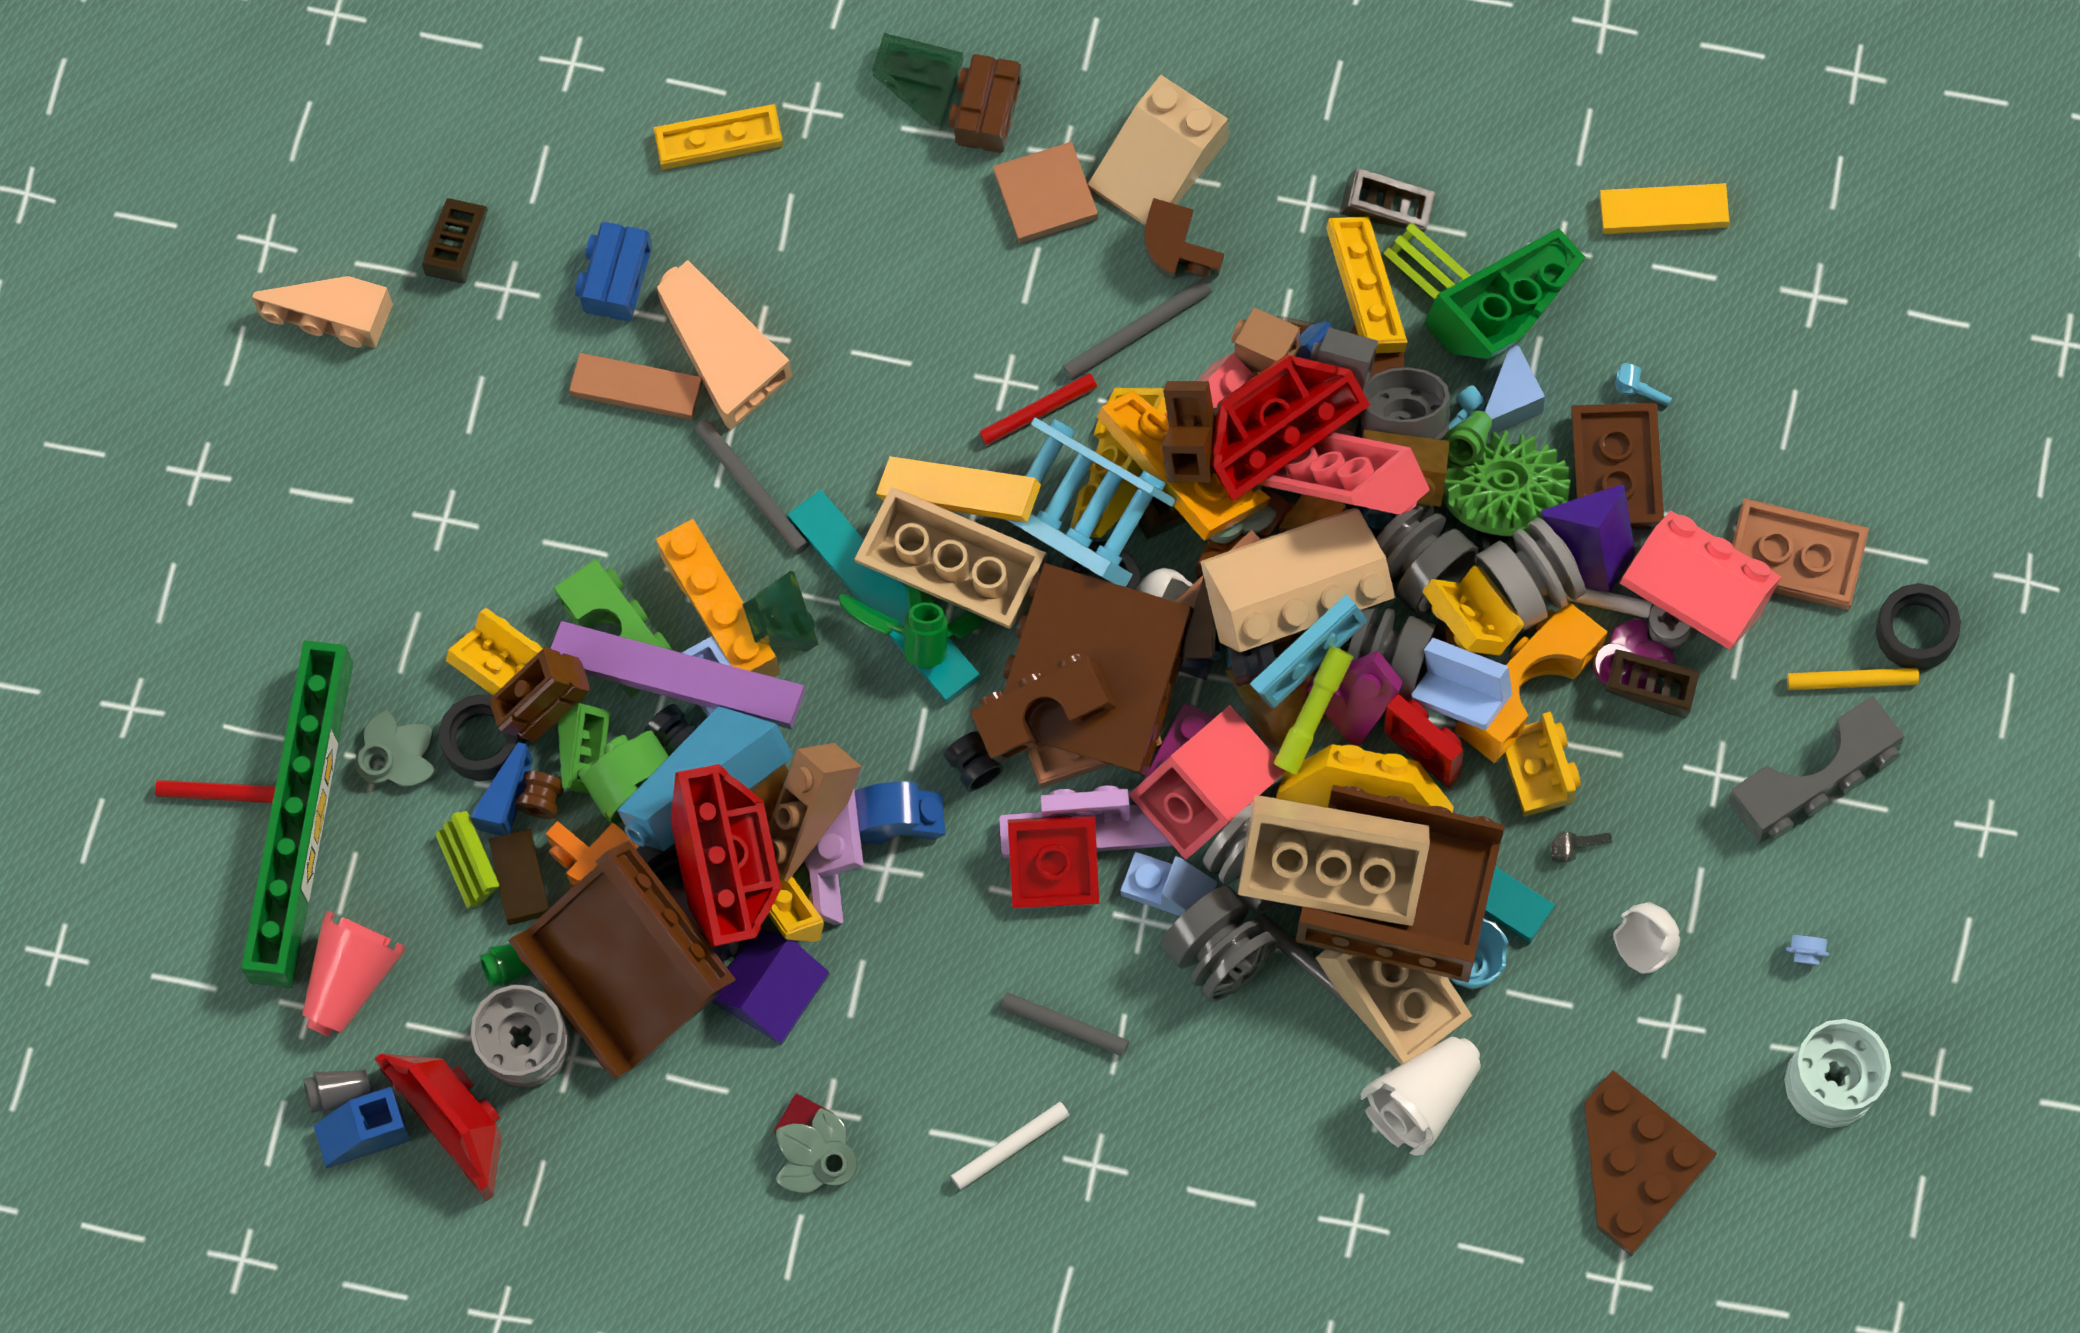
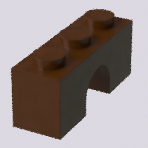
M1074 654L1059 661L1056 664L1058 669L1045 676H1042L1041 672L1031 674L1017 683L1019 688L1005 695L1002 691L994 692L979 700L980 707L970 711L990 758L1001 763L1039 745L1032 731V718L1036 710L1046 703H1060L1068 720L1077 726L1116 708L1096 661L1088 655L1081 657L1080 654Z

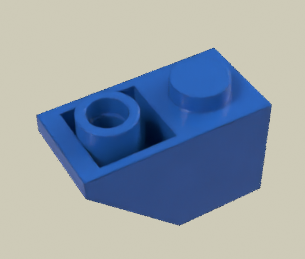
M392 1087L349 1100L314 1125L326 1168L411 1141L399 1099Z

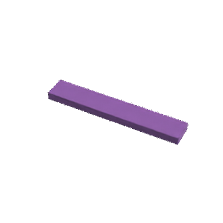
M563 621L560 622L550 648L559 651L561 655L565 653L578 657L583 664L586 675L712 709L720 706L775 723L777 726L791 730L806 693L804 685Z

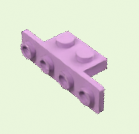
M1101 786L1095 788L1093 792L1079 793L1070 789L1055 790L1050 795H1041L1042 812L1001 815L999 818L1001 851L1004 858H1010L1008 819L1095 815L1097 851L1173 846L1137 805H1129L1128 789H1119L1115 786Z
M854 789L846 807L804 860L810 873L812 891L809 894V901L823 921L832 925L843 923L838 874L864 866Z

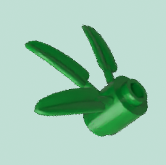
M907 585L909 614L905 617L904 626L899 625L897 620L866 606L850 596L839 594L841 607L863 625L883 635L891 634L892 630L904 635L905 659L922 669H929L944 662L947 657V638L954 634L957 638H964L987 620L967 611L948 624L942 608L933 604L931 595Z

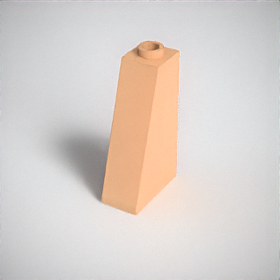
M688 260L679 268L673 267L663 275L657 286L661 305L699 377H702L703 384L725 426L731 431L793 377L790 360Z

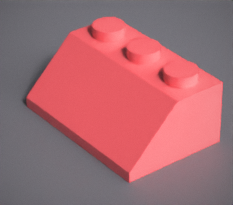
M1670 511L1654 528L1625 572L1620 584L1731 650L1761 617L1781 576L1771 571L1764 562L1751 559L1736 550L1729 541L1715 537L1699 528L1689 517Z

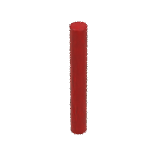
M1088 373L980 430L979 435L983 443L988 446L1030 424L1034 418L1039 419L1096 389V381L1091 373Z
M157 780L155 796L273 803L276 786Z

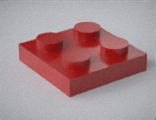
M1397 694L1386 705L1384 734L1415 761H1419L1430 774L1450 789L1461 776L1464 750L1461 748L1462 742L1448 728L1442 727L1440 730L1428 719V712L1413 699L1407 702L1402 696Z
M1095 815L1008 819L1012 908L1100 904Z

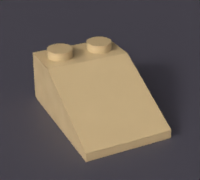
M1160 75L1133 109L1087 185L1090 190L1145 226L1153 198L1177 205L1228 141V118Z
M1328 949L1316 957V960L1337 992L1401 1065L1433 1047L1472 1016L1447 977Z

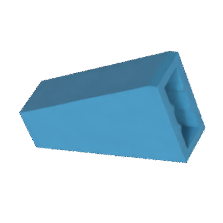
M718 706L617 810L626 825L624 830L629 839L638 846L643 847L646 845L661 851H665L675 843L670 820L676 772L720 764L728 771V774L750 789L788 762L793 754L777 724Z

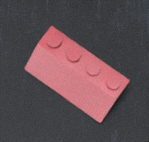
M1334 432L1258 484L1398 515L1412 510L1416 506L1417 501L1430 491L1411 447Z

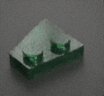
M884 33L872 72L878 81L935 129L942 130L964 57L963 52Z
M789 571L777 578L775 582L742 604L755 643L804 652L819 645L814 631L815 623L813 617L807 611L794 571Z

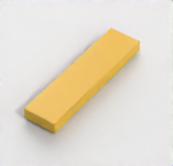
M1329 218L1326 229L1358 335L1378 340L1376 353L1405 352L1408 343L1370 218Z
M890 456L876 495L884 501L892 486L948 511L1027 523L1041 484L1036 478Z

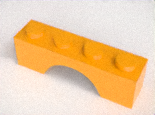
M694 519L656 538L663 562L680 590L687 595L710 635L714 637L730 665L771 677L780 675L774 652Z
M1568 600V604L1557 612L1550 609L1547 612L1548 616L1546 619L1537 624L1536 630L1538 632L1530 640L1526 636L1523 637L1511 651L1509 657L1512 659L1506 666L1509 668L1512 696L1489 728L1482 730L1459 720L1457 722L1454 732L1493 763L1522 735L1529 716L1521 702L1519 688L1528 680L1541 675H1560L1574 680L1594 659L1596 653L1603 646L1608 631Z

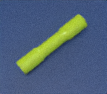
M1330 645L1317 671L1313 687L1293 727L1289 729L1273 762L1276 766L1293 774L1298 773L1313 742V736L1333 694L1338 690L1354 656Z

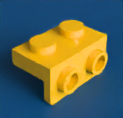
M1473 566L1460 583L1431 579L1422 591L1432 604V612L1436 617L1445 622L1455 635L1454 640L1461 649L1469 652L1501 656L1524 626L1523 620L1482 567Z
M484 608L478 614L475 628L448 649L445 661L487 692L494 695L543 648L537 642L530 640L512 627L504 618L497 616L488 608Z
M1551 711L1542 713L1541 721L1525 725L1522 735L1504 753L1524 817L1573 804L1576 788L1581 787L1576 764L1574 762L1567 763L1563 748L1568 747L1564 727L1561 722L1554 723Z

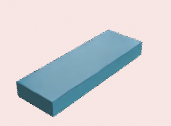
M1345 594L1258 675L1250 685L1271 709L1275 708L1321 665L1330 645L1340 648L1366 623L1367 618Z

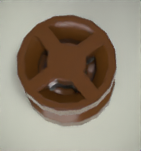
M526 771L522 778L524 790L522 794L517 796L514 804L515 808L525 814L541 819L556 818L558 812L556 800L564 792L562 780L546 773Z

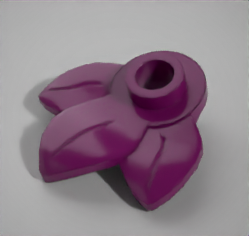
M1635 619L1622 623L1613 630L1610 643L1596 653L1593 660V669L1597 679L1607 685L1611 669V658L1614 657L1616 649L1675 664L1676 657L1667 646L1656 641H1648L1647 622ZM1624 665L1621 684H1629L1632 666ZM1641 670L1637 688L1645 690L1649 672ZM1656 684L1653 691L1654 693H1658Z

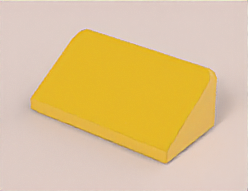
M793 876L789 881L785 882L780 879L782 888L768 913L769 917L785 939L808 942L820 941L824 925L823 919Z

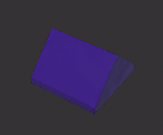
M1622 484L1541 511L1542 519L1564 541L1572 553L1585 587L1610 592L1635 555L1626 492Z
M760 929L756 938L748 939L728 968L736 981L718 995L712 1003L782 1045L830 973L794 940L785 939L782 934Z

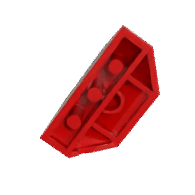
M1286 354L1218 402L1211 467L1229 499L1234 502L1369 407L1370 403L1350 369Z
M720 764L676 772L670 822L688 907L712 947L756 938L761 929L760 926L782 888L764 802L744 784L728 774V771Z
M383 1053L378 1055L375 1061L381 1072L486 1202L494 1196L502 1138L495 1124L501 1118L485 1098L477 1102L469 1092V1089L474 1086L458 1065L451 1070L447 1063L440 1058Z

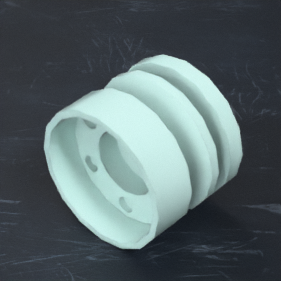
M1847 1019L1827 1021L1811 1030L1788 1062L1784 1079L1787 1097L1797 1113L1812 1124L1827 1128L1848 1126L1861 1119L1886 1088L1891 1071L1888 1050L1878 1034L1862 1023ZM1830 1073L1833 1078L1840 1076L1842 1081L1837 1086L1835 1081L1827 1082L1825 1077Z

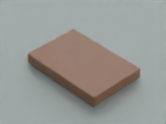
M1744 498L1732 545L1736 550L1751 559L1764 562L1771 571L1781 576L1773 593L1850 611L1869 528Z

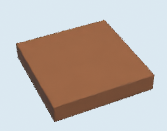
M1072 142L993 166V172L1019 244L1098 220V212Z

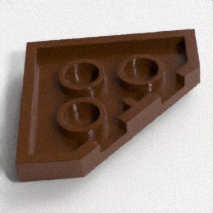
M1612 1070L1585 1101L1584 1114L1587 1125L1597 1229L1632 1257L1712 1163L1717 1153Z

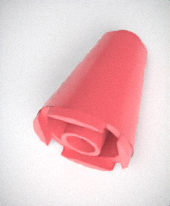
M327 910L321 925L302 1015L309 1018L306 1027L330 1037L333 1030L340 1033L344 1031L403 955L406 946L397 943L393 950L388 947L391 941L390 938L343 917L339 924L333 922L336 914Z

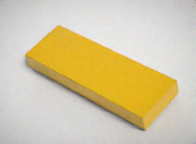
M775 104L653 127L662 170L784 147Z
M1726 183L1600 190L1603 234L1729 227Z

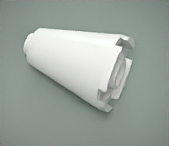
M1449 1037L1370 1082L1361 1093V1100L1367 1097L1370 1106L1365 1110L1368 1118L1377 1130L1396 1147L1399 1148L1403 1143H1406L1414 1148L1409 1154L1415 1156L1424 1155L1433 1146L1479 1072L1481 1064L1478 1049L1465 1038Z

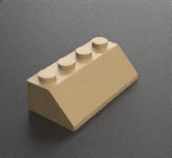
M891 486L854 561L1010 629L1032 604L1033 597L1029 595L1031 582L1035 573H1041L1044 563L1047 564V554L1044 551Z
M1357 508L1346 510L1200 561L1219 642L1238 652H1243L1310 628L1345 594L1360 610L1395 598L1386 557Z
M1255 795L1247 831L1238 895L1413 926L1430 845L1429 826Z

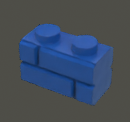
M603 221L600 224L598 234L590 235L586 248V258L590 259L587 273H579L575 289V295L580 297L583 311L588 314L603 317L609 316L613 319L628 322L632 321L653 247L648 231L629 226L623 227L619 224Z

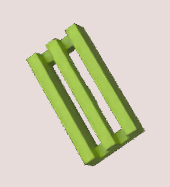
M1412 222L1406 228L1407 231L1402 236L1399 235L1397 237L1396 243L1391 248L1388 247L1383 253L1434 300L1440 292L1398 256L1403 249L1446 288L1455 285V283L1410 244L1414 237L1461 278L1460 281L1471 276Z
M456 812L451 816V821L444 823V829H439L435 835L467 909L480 907L499 887V883L468 812Z

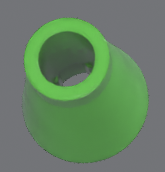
M1473 411L1466 419L1446 433L1444 440L1449 441L1448 458L1458 465H1469L1482 458L1488 433L1492 427V420L1487 413Z

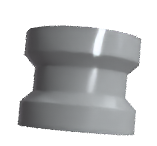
M1654 605L1650 611L1648 635L1651 641L1659 642L1670 650L1677 649L1686 643L1690 635L1691 626Z

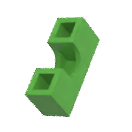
M597 559L554 587L558 602L575 625L591 629L598 624L610 623L622 630L620 637L672 650L667 640L659 631L653 635L645 625V622L649 619L640 604L635 599L628 602L621 593V590L625 587L616 572L611 567L604 570ZM620 684L630 699L643 691Z

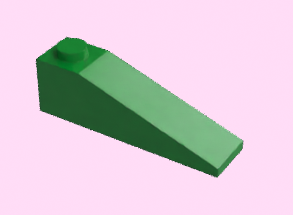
M1557 228L1438 293L1423 324L1450 354L1490 359L1516 345L1524 338L1586 257L1560 228Z

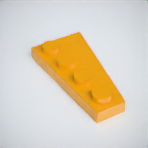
M1134 391L1103 405L1096 416L1142 470L1166 483L1162 491L1176 499L1173 506L1204 541L1266 508L1271 499L1267 494L1258 489L1256 492L1249 490L1233 502L1229 499L1214 472L1210 482H1168L1162 452V444L1169 429L1168 418Z

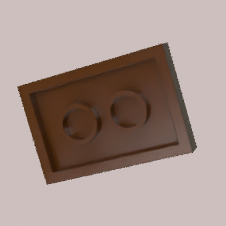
M1657 403L1572 405L1571 424L1576 499L1622 484L1626 492L1631 529L1655 528L1664 518Z

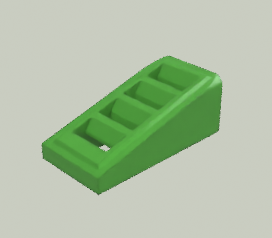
M575 703L559 719L558 732L562 788L590 795L583 781L577 779L578 771L584 766L599 760L605 755L604 747L607 741L610 711ZM580 755L584 756V763L579 762Z

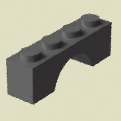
M1873 695L1837 719L1833 732L1837 753L1833 761L1823 770L1808 776H1790L1765 766L1731 789L1728 803L1758 843L1769 836L1773 840L1780 838L1794 826L1793 820L1805 812L1808 816L1818 813L1830 802L1829 796L1840 789L1844 793L1851 791L1865 779L1864 773L1875 766L1881 770L1900 756L1898 751L1900 750L1904 735Z

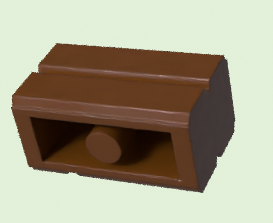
M974 54L972 55L969 68H961L958 91L963 92L960 105H952L948 127L954 129L955 143L959 146L975 149L979 147L986 151L1004 152L1022 81L1021 64L1017 61L1001 58L997 60L994 57Z
M544 647L490 698L489 702L497 727L501 732L514 736L519 734L521 738L535 742L549 728L554 727L559 719L575 703L584 699L590 690V685L583 664L578 657L565 653L561 655L559 651Z

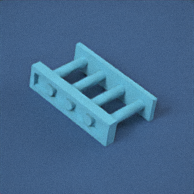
M1034 418L1031 425L1049 436L1026 477L1036 478L1041 484L1064 444L1079 453L1045 511L1040 510L1037 517L1030 514L1027 523L1013 520L1008 521L1114 584L1126 587L1133 574L1118 566L1122 560L1119 556L1153 496L1171 507L1176 499L1162 491L1166 483L1143 470L1140 477H1137L1073 440L1072 438L1076 431L1058 420L1053 419L1049 426L1041 420ZM1094 461L1108 469V472L1074 529L1069 528L1067 534L1059 530L1063 523L1059 520ZM1125 479L1139 488L1105 546L1100 545L1095 552L1088 548L1092 542L1089 537L1122 480Z

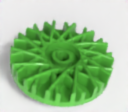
M1504 431L1501 438L1496 432H1492L1490 443H1486L1484 454L1479 461L1469 465H1458L1448 458L1442 498L1446 507L1458 520L1477 531L1496 536L1510 537L1513 536L1516 530L1522 529L1529 534L1528 523L1537 517L1542 519V510L1568 502L1570 479H1568L1569 467L1565 466V460L1557 463V450H1549L1548 444H1545L1541 451L1536 450V438L1534 436L1525 440V436L1520 434L1518 444L1508 443V431Z

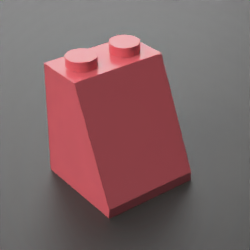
M1229 705L1129 794V797L1183 858L1187 860L1241 810L1248 806L1254 800L1255 795H1260L1286 770L1273 763L1276 758L1275 754Z

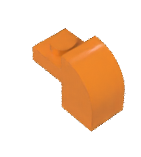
M558 821L546 833L549 844L552 847L549 850L551 856L567 869L573 865L566 873L571 886L573 884L576 885L598 865L595 861L606 851L628 840L635 849L639 847L613 822L590 847Z

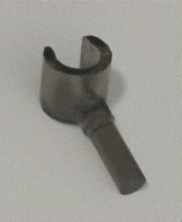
M1561 832L1551 844V859L1558 862L1574 861L1576 859V848L1612 843L1611 833L1576 836L1572 832Z

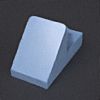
M1135 852L1120 892L1122 897L1181 916L1198 900L1216 889L1217 881L1180 857L1175 856L1173 864Z

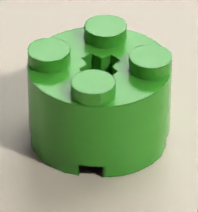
M646 731L631 740H628L626 735L614 738L605 745L604 751L606 754L587 764L578 773L586 789L610 825L613 822L618 827L626 826L617 810L669 757L652 731Z

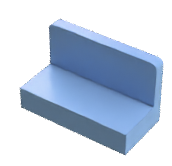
M1432 638L1424 649L1428 672L1413 691L1412 699L1421 706L1482 730L1488 729L1512 696L1508 666Z

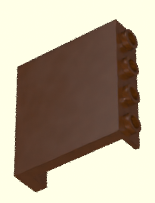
M1044 563L1042 572H1036L1031 582L1029 595L1033 597L1029 613H1023L1017 627L1016 636L1020 638L1016 655L1011 654L1005 665L1004 679H1007L1003 694L1005 695L1019 688L1017 683L1031 674L1041 672L1042 676H1045L1057 670L1056 664L1066 657L1074 654H1080L1081 657L1088 655L1096 661L1116 708L1077 726L1068 720L1060 703H1046L1036 710L1032 718V731L1038 743L1146 776L1183 659L1180 658L1181 649L1194 608L1186 604Z
M1333 785L1328 808L1429 826L1430 845L1413 926L1302 907L1295 942L1469 983L1505 825L1495 823L1492 819L1484 816H1464L1452 813L1449 809L1441 806L1426 807L1409 803L1406 799L1398 796L1383 797L1366 793L1363 789L1355 786L1340 787Z
M629 840L606 851L595 861L598 865L527 930L508 940L516 950L522 963L533 972L544 987L545 993L550 999L555 1001L570 1021L573 1030L584 1039L597 1056L599 1064L610 1073L614 1080L639 1066L736 981Z

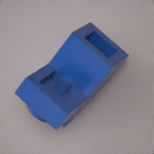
M914 782L880 783L855 791L861 842L881 845L898 835L934 840L945 835L943 798L941 793L918 790L917 783Z

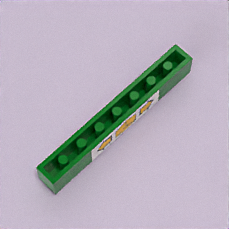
M303 640L241 967L251 984L293 989L353 668V660L346 645Z

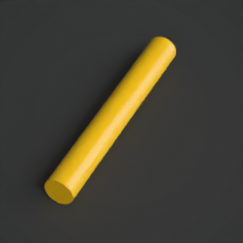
M1918 668L1787 673L1788 690L1919 685Z

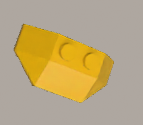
M1331 744L1303 760L1297 774L1286 771L1282 775L1276 799L1328 808L1333 785L1340 787L1355 786L1363 789L1366 793L1383 797L1398 796L1406 799L1409 803L1426 807L1441 806L1449 809L1452 813L1454 806L1419 761L1406 759L1399 754L1385 755L1366 751L1354 745L1341 746Z

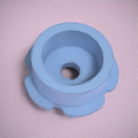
M1792 935L1791 948L1786 947L1787 952L1794 953L1793 962L1820 965L1821 957H1829L1830 953L1826 952L1827 939Z

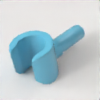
M1623 363L1620 366L1615 381V386L1619 393L1625 395L1638 393L1668 407L1672 400L1671 397L1648 386V384L1640 382V367L1628 363Z
M1475 386L1467 387L1457 396L1456 401L1462 410L1456 414V417L1448 425L1449 430L1466 419L1471 412L1484 411L1485 402L1483 396Z

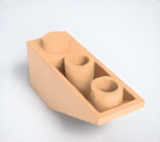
M349 276L257 291L252 296L258 313L266 321L277 325H283L284 322L295 324L304 332L314 336H322L323 333L336 336L344 344L360 348L362 345L376 348L393 306L387 287Z

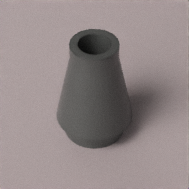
M365 1069L359 1071L313 1072V1077L303 1079L311 1113L321 1111L324 1115L341 1107L349 1100L371 1093Z

